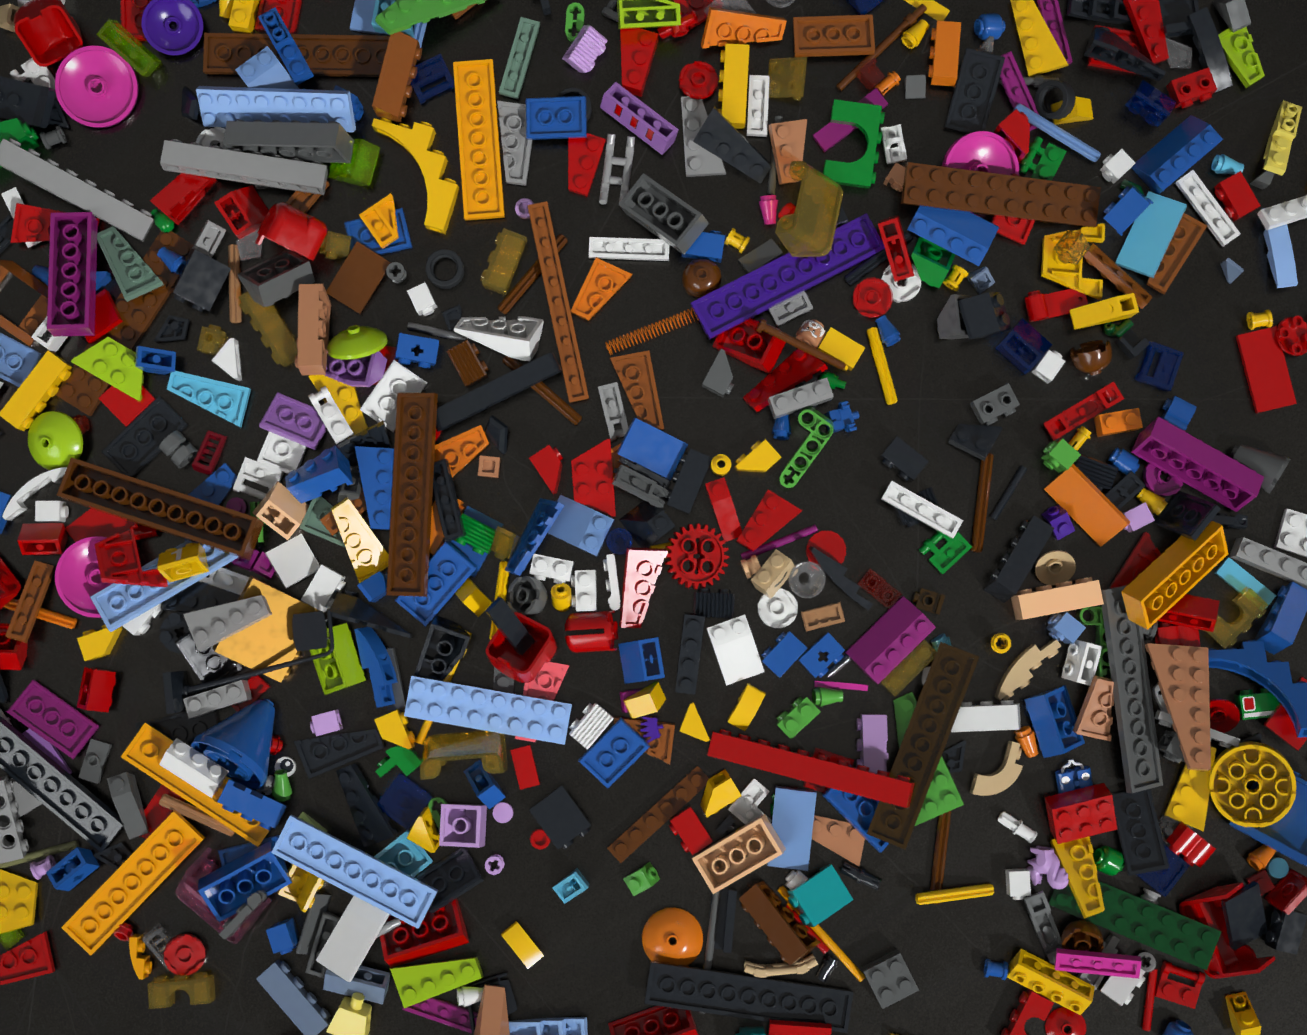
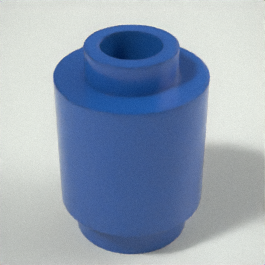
M1115 448L1108 458L1111 465L1118 467V470L1125 475H1128L1131 471L1135 473L1140 466L1138 464L1139 459L1123 448Z

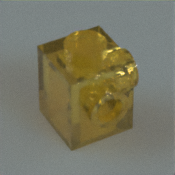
M1069 230L1066 231L1054 247L1061 262L1075 265L1079 263L1090 249V245L1083 233Z
M327 231L319 253L325 254V257L329 259L347 257L351 236Z
M209 325V328L202 326L197 350L201 353L216 356L228 341V337H226V333L219 326Z

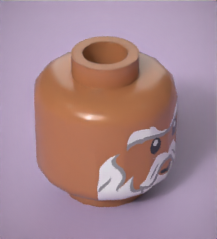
M815 319L806 320L797 331L796 338L818 348L826 335L824 325Z

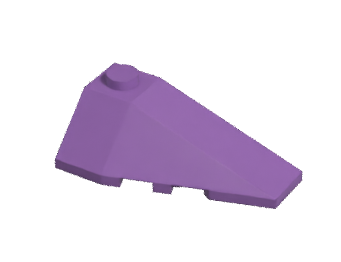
M380 351L366 357L350 360L335 359L327 354L325 376L352 387H370L383 378L387 359Z

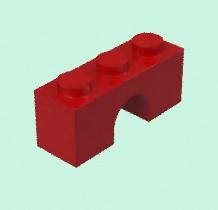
M1030 989L1023 991L1019 998L1020 1004L1017 1010L1014 1009L1009 1018L1011 1022L1008 1028L1003 1029L1001 1035H1029L1024 1030L1026 1021L1032 1017L1045 1021L1054 1002Z

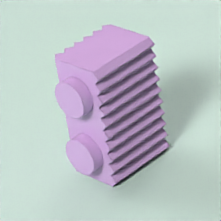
M584 25L562 59L579 73L590 72L595 66L594 61L597 56L605 51V44L608 40L592 26Z

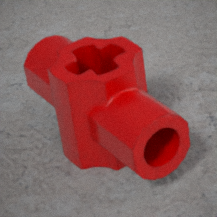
M693 10L685 14L680 11L681 25L658 27L657 30L660 37L664 39L671 35L674 38L686 35L689 32L688 27L698 23L696 13Z

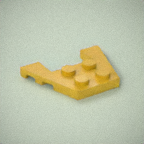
M1105 223L1097 224L1096 227L1087 226L1079 230H1068L1045 235L1042 246L1041 276L1100 300L1102 298L1103 280L1082 278L1083 241L1104 242Z
M1 869L0 934L34 925L38 890L37 882Z

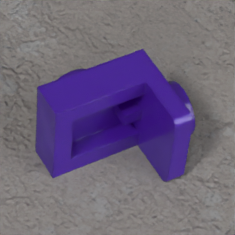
M1060 505L1052 506L1042 513L1043 518L1048 524L1054 527L1052 533L1056 540H1060L1075 531L1068 512Z

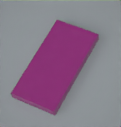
M35 680L29 683L7 710L8 714L72 759L77 756L99 728L97 724Z

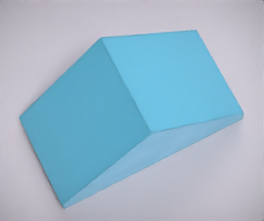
M576 868L552 888L565 904L589 888V882L579 869Z

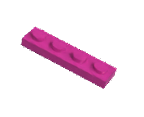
M1056 948L1054 967L1057 971L1139 979L1142 961L1141 956Z

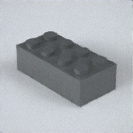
M644 173L618 204L626 215L683 255L709 224L702 213Z

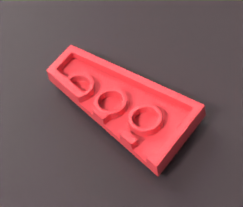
M554 662L545 663L535 679L525 683L523 695L554 701L570 665ZM515 736V739L536 742L535 739Z

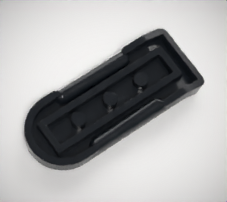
M0 76V118L8 120L18 118L28 125L47 128L56 91L49 87Z

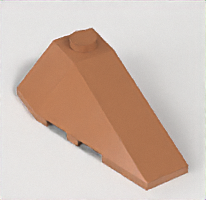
M484 984L474 1035H510L505 987Z

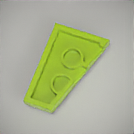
M1247 27L1236 32H1232L1228 28L1218 35L1227 62L1245 88H1248L1265 76L1258 54L1255 53L1252 45V35L1248 33Z

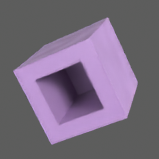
M1146 502L1123 512L1131 521L1124 528L1128 532L1135 531L1155 521Z
M338 709L311 716L310 727L316 736L343 729Z

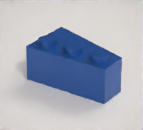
M335 445L330 449L324 450L316 458L308 460L303 466L291 471L285 477L286 488L301 504L322 496L321 492L326 490L336 491L338 489L337 486L344 483L347 485L353 484L349 461Z
M1295 582L1280 588L1276 602L1254 639L1256 641H1264L1265 650L1273 655L1293 644L1307 612V589Z
M231 779L228 780L217 801L223 805V809L232 813L234 810L242 813L240 817L251 822L255 819L260 822L259 826L269 831L271 828H277L287 808L286 805Z

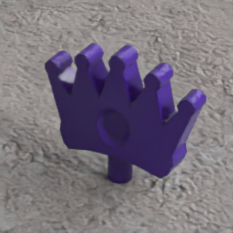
M643 716L642 719L647 721L641 722L640 725H645L646 727L641 728L640 731L647 732L643 735L644 738L651 737L647 740V743L660 738L661 733L659 729L664 728L663 724L658 725L657 717Z

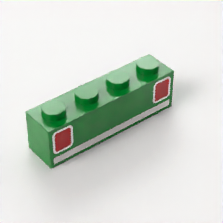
M1260 688V692L1253 693L1252 689L1240 690V694L1234 695V703L1239 709L1240 720L1268 718L1280 704L1278 699L1266 688Z

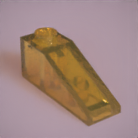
M498 526L491 550L495 552L494 556L503 561L506 558L510 559L520 537Z

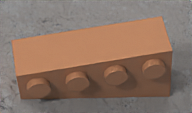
M299 284L298 338L296 340L298 355L295 356V366L299 368L301 375H326L331 302L323 284Z

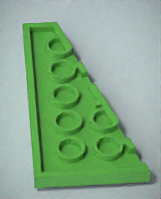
M397 0L377 15L375 22L391 35L409 29L414 24L420 22L424 24L432 18H441L465 10L467 6L485 3V0Z
M913 692L894 700L899 748L917 704ZM941 756L915 826L964 805L943 756Z

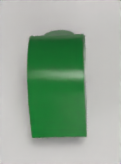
M398 745L385 751L390 759L385 757L377 764L379 768L375 772L382 777L397 765L408 776L424 760L414 749H406Z

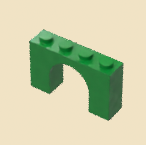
M834 99L830 122L852 125L860 129L865 135L867 148L864 156L855 162L846 163L825 160L822 182L868 189L871 187V184H875L876 172H873L874 164L878 163L879 158L876 146L881 143L882 132H879V125L883 124L885 112H882V106Z

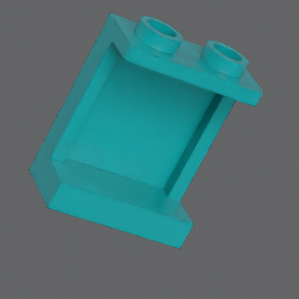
M832 865L823 866L811 878L796 888L787 891L790 904L798 909L800 913L799 918L805 926L815 927L853 901L852 896Z

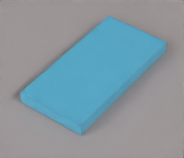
M1148 191L1146 197L1150 198L1154 203L1150 204L1134 221L1115 263L1123 268L1154 278L1187 204Z

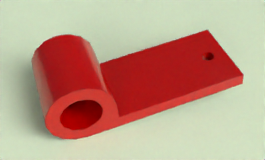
M1073 289L1049 294H1040V291L1029 292L1028 297L1024 298L1029 322L1070 314L1069 310L1088 305L1086 294Z

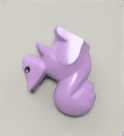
M1045 846L1030 848V851L1036 854V858L1027 860L1032 865L1028 866L1027 869L1030 871V879L1033 885L1041 884L1042 875L1047 874V881L1052 888H1065L1069 883L1068 873H1066L1064 868H1060V861L1054 853V848Z

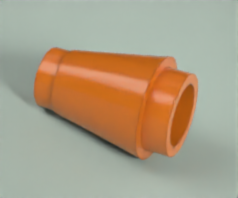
M1024 726L1016 730L1015 739L1020 744L1027 758L1038 755L1034 730L1030 726Z
M1263 844L1249 853L1247 862L1257 871L1265 869L1276 850Z

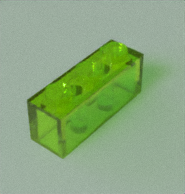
M109 19L96 34L142 76L149 77L162 62L116 20Z

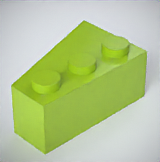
M617 0L618 29L681 25L680 4L668 0Z

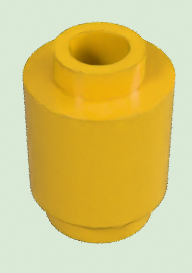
M719 454L712 459L711 470L715 475L724 476L730 471L731 460L728 456ZM718 461H724L725 466L719 468L717 465Z
M565 583L555 584L551 588L552 605L559 612L567 611L572 605L571 588Z

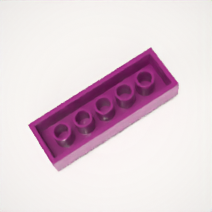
M92 212L51 213L47 330L53 337L95 336L98 221Z
M1157 417L1138 435L1131 452L1235 512L1258 496L1264 476L1258 474L1255 470L1244 466L1237 460L1228 457L1221 451L1214 449L1202 440L1186 433V431L1177 428L1160 417Z

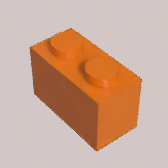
M1139 408L1100 414L1094 417L1097 437L1143 428Z

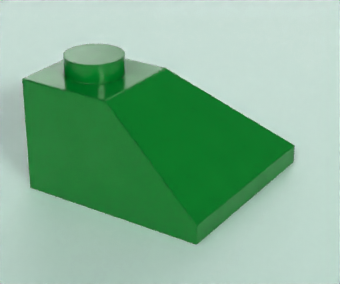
M920 236L911 257L920 279L929 286L940 288L956 254Z

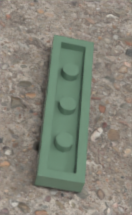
M523 17L520 18L499 89L500 95L519 99L540 28V22Z

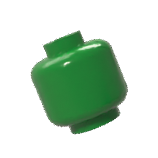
M1102 846L1096 849L1093 854L1097 870L1102 873L1114 876L1124 868L1123 854L1119 850L1109 846Z

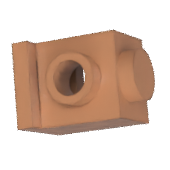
M896 162L883 184L887 186L890 183L892 184L891 187L896 191H903L905 167Z

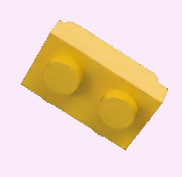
M291 863L288 872L292 883L278 890L277 893L296 901L300 910L306 912L308 908L312 907L315 901L314 895L317 889H321L324 880Z

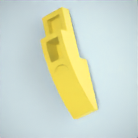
M1282 101L1264 153V170L1281 176L1285 173L1292 141L1297 133L1302 110L1301 106Z

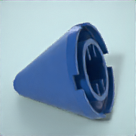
M265 698L263 700L258 699L197 735L191 747L228 770L227 777L251 789H260L266 782L275 717L274 704Z

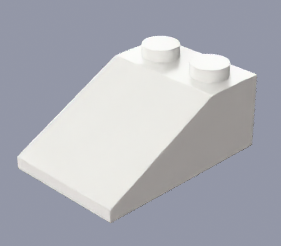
M745 615L706 628L726 685L764 672Z

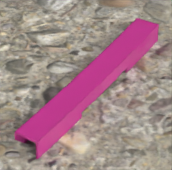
M814 681V687L868 691V685Z

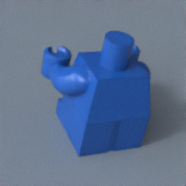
M847 400L840 402L838 409L824 414L834 424L833 433L842 429L846 432L857 429V426H854L856 425L854 419L859 418V413L857 410L851 412L850 405H847L849 403ZM826 425L827 431L829 432L830 427Z

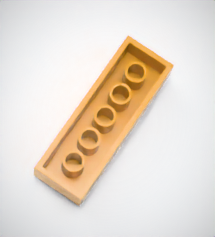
M1211 521L1196 541L1181 535L1176 542L1127 585L1121 593L1128 619L1148 630L1228 555L1223 526Z

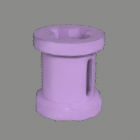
M498 854L491 855L485 862L486 871L492 875L500 873L505 865L503 857ZM494 860H497V865L500 866V868L496 867L495 869H493L492 863H490V861L494 862Z
M48 855L44 860L30 863V870L34 878L39 880L57 863L52 855Z

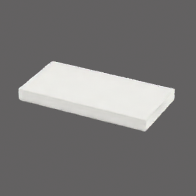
M353 896L316 961L347 982H351L390 914Z

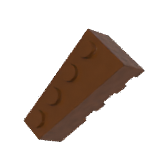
M764 881L756 883L739 898L742 908L751 914L755 925L764 931L769 943L778 949L782 960L789 965L805 957L821 943L816 937L813 940L807 934L809 929L804 924L796 923L794 913L780 905L781 899Z

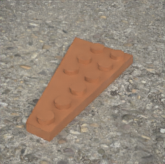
M1145 644L1152 660L1151 665L1159 681L1158 685L1168 714L1170 713L1174 731L1177 733L1180 741L1179 746L1187 769L1211 770L1208 647Z

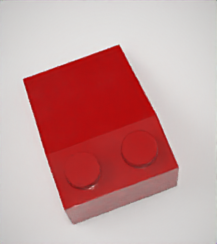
M751 318L717 335L712 345L713 348L719 351L723 349L726 354L767 373H771L786 343L764 331L761 333L757 332L756 327L759 321Z

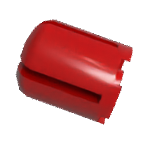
M607 610L570 614L565 623V631L604 629V633L565 636L569 649L575 653L616 651L617 648H614V640L618 639V623L613 621L612 613H615V611Z

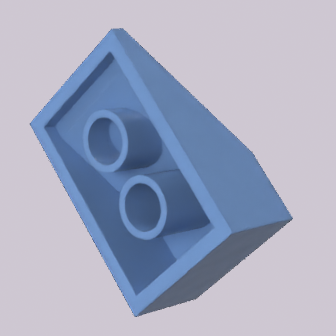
M268 46L235 69L248 88L299 89Z
M560 495L557 502L565 506L551 526L548 534L597 557L615 520Z

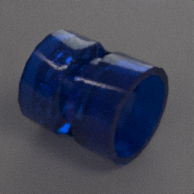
M617 528L608 534L606 543L613 554L621 556L626 554L627 548H632L633 539L627 530Z

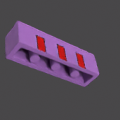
M615 82L603 95L600 108L661 155L674 143L679 129L620 84Z

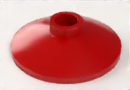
M1213 699L1209 701L1210 729L1225 733L1237 726L1240 720V712L1233 702L1226 699Z
M1059 1007L1048 1015L1045 1022L1046 1035H1085L1086 1022L1082 1015L1065 1007ZM1070 1026V1031L1064 1032V1027Z

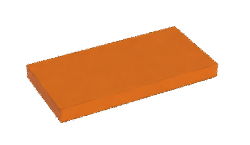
M1074 464L1044 488L1100 547L1131 522Z

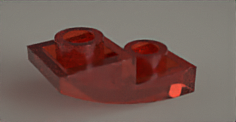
M869 569L858 583L863 590L888 610L902 596L898 590L872 569Z

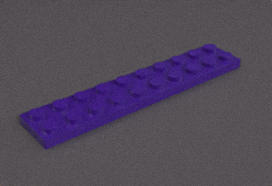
M866 213L691 302L690 305L706 335L711 339L874 256L885 249Z

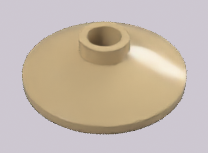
M1053 550L1043 554L1035 565L1037 578L1042 583L1053 586L1056 583L1066 582L1071 579L1076 570L1074 558L1062 550Z

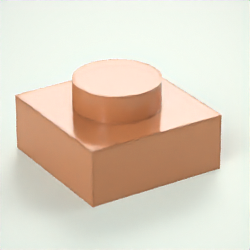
M480 456L478 476L499 478L500 457Z

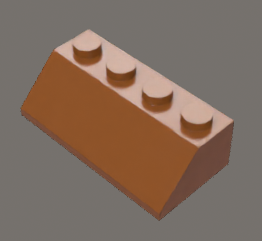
M402 32L390 35L372 104L377 117L400 123L402 117H405L407 113V105L405 104L407 98L411 97V80L416 77V61L420 60L422 48H420L418 40Z

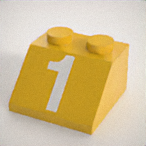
M189 543L179 549L170 548L164 553L159 554L158 571L169 582L209 572L205 549L200 543Z

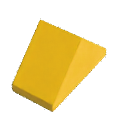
M1075 96V105L1071 113L1065 118L1053 119V124L1093 120L1091 99ZM1063 101L1051 104V112H1056L1061 107Z
M469 577L455 592L458 598L478 617L493 603Z
M656 681L624 699L623 702L630 717L633 719L658 712L666 697L659 682Z
M692 702L688 706L679 731L705 742L710 741L694 702Z
M425 807L415 821L407 839L430 853H435L439 847L440 836L429 807Z

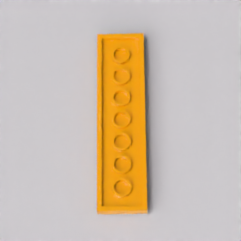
M493 59L453 62L464 219L504 218Z
M144 723L121 758L259 847L269 833V830L259 826L260 822L255 819L251 822L240 817L242 814L234 810L232 813L223 809V805L217 802L230 778L226 776L222 785L211 798L166 770L159 764L166 750L174 741L149 724Z
M174 810L61 928L91 956L205 837L180 813Z

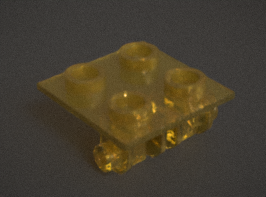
M807 57L770 59L768 72L769 98L793 97V100H801V97L804 96Z

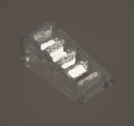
M158 924L143 936V942L169 971L164 962L162 952L172 938L162 925ZM159 934L160 937L153 941L152 938ZM164 940L166 943L158 948L157 945Z

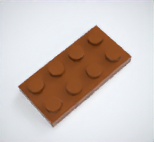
M873 15L793 17L795 57L875 54Z

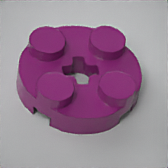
M1148 463L1144 467L1143 479L1149 491L1159 496L1167 497L1177 493L1182 488L1183 482L1170 474L1166 478L1167 482L1161 479L1160 475L1163 470Z

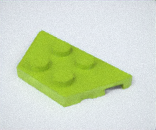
M107 337L71 360L72 363L141 402L144 375L143 370L135 367L136 352Z

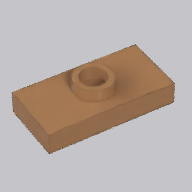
M840 602L801 612L805 632L845 622Z

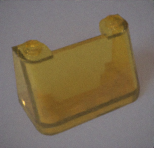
M791 161L789 174L792 179L801 181V187L795 214L781 217L777 223L775 233L792 257L825 256L832 248L843 190L837 182L806 162Z
M472 731L429 736L426 738L423 746L420 765L421 780L436 778L441 772V766L446 765V761L482 758V766L486 772L492 774L504 773L508 769L504 734L490 731Z

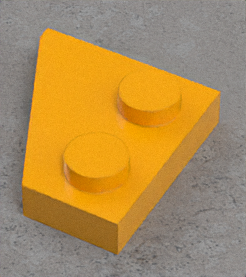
M391 193L359 214L382 249L399 238L394 197Z

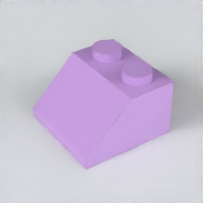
M441 804L439 846L477 848L485 846L487 806L481 804Z

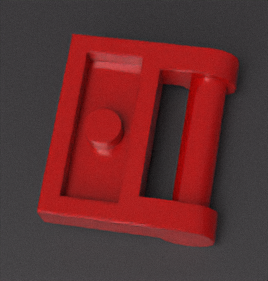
M1164 961L1155 988V997L1195 1009L1206 975L1203 972L1198 971L1196 973L1174 966L1171 962ZM1172 973L1194 980L1193 986L1169 979L1168 974Z

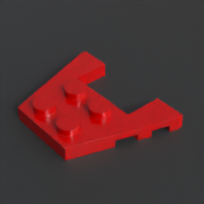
M135 524L130 527V530L121 534L116 533L94 544L101 581L103 583L168 587L167 579L158 571V568L142 571L136 540L157 536L156 530Z

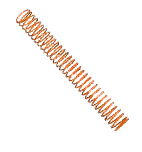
M691 307V312H690V314H691V316H692V318H693V320H694V322H695V319H694V316H693V313H692V309H693V308ZM688 312L687 316L690 320V323H692ZM672 319V321H673V323H674V325H675V327H676V329H677L675 319H674V320ZM663 322L662 326L665 330V333H667ZM665 322V324H666V326H667V328H668V330H669V332H670V329H669V326H668V322H667V323ZM656 325V327H655L656 332H657L658 336H660V335H659V332H658V329H657V325ZM649 328V330L647 329V331L652 339V335ZM631 335V337L629 336V338H630V340H631L633 346H635V345H634V342H633L632 335ZM620 336V341H619V343H620L622 349L624 350L623 345H622V341H621L622 337ZM609 340V345H608V343L605 341L606 346H607V349H608L610 355H611V353L613 354L611 345H612V347H613L615 353H617L616 348H615V345H614L615 340L613 341V344H612V342Z

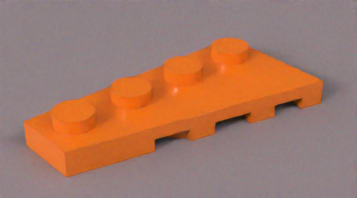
M709 7L701 47L709 48V46L716 45L721 47L725 46V44H747V42L754 41L758 43L782 40L787 20L780 17Z

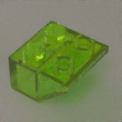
M353 139L351 163H331L329 178L359 186H370L380 147L363 139Z

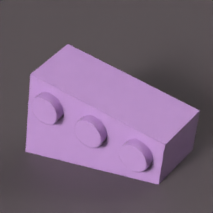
M860 714V718H857L856 723L857 731H860V739H857L856 742L857 751H860V759L856 761V768L857 765L870 767V772L877 773L878 770L887 772V715Z

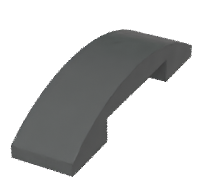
M1040 891L1024 898L1045 956L1048 962L1054 965L1056 948L1063 949L1062 941L1044 891Z

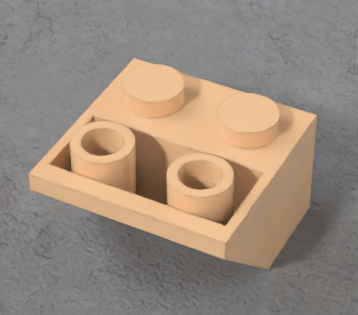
M277 481L252 513L288 540L300 526L309 505L306 503L301 504L285 486Z

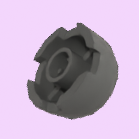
M517 577L508 589V592H511L508 606L513 612L521 613L527 617L534 616L540 613L547 603V590L544 584L534 577Z

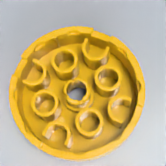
M1241 742L1237 747L1231 746L1230 749H1225L1215 759L1209 775V789L1213 803L1225 818L1243 827L1261 828L1278 822L1289 812L1296 797V779L1289 762L1279 751L1259 742ZM1248 781H1257L1258 787L1254 790L1248 789L1246 787Z

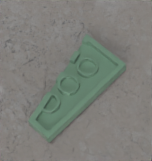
M114 226L97 233L98 243L127 302L164 285Z

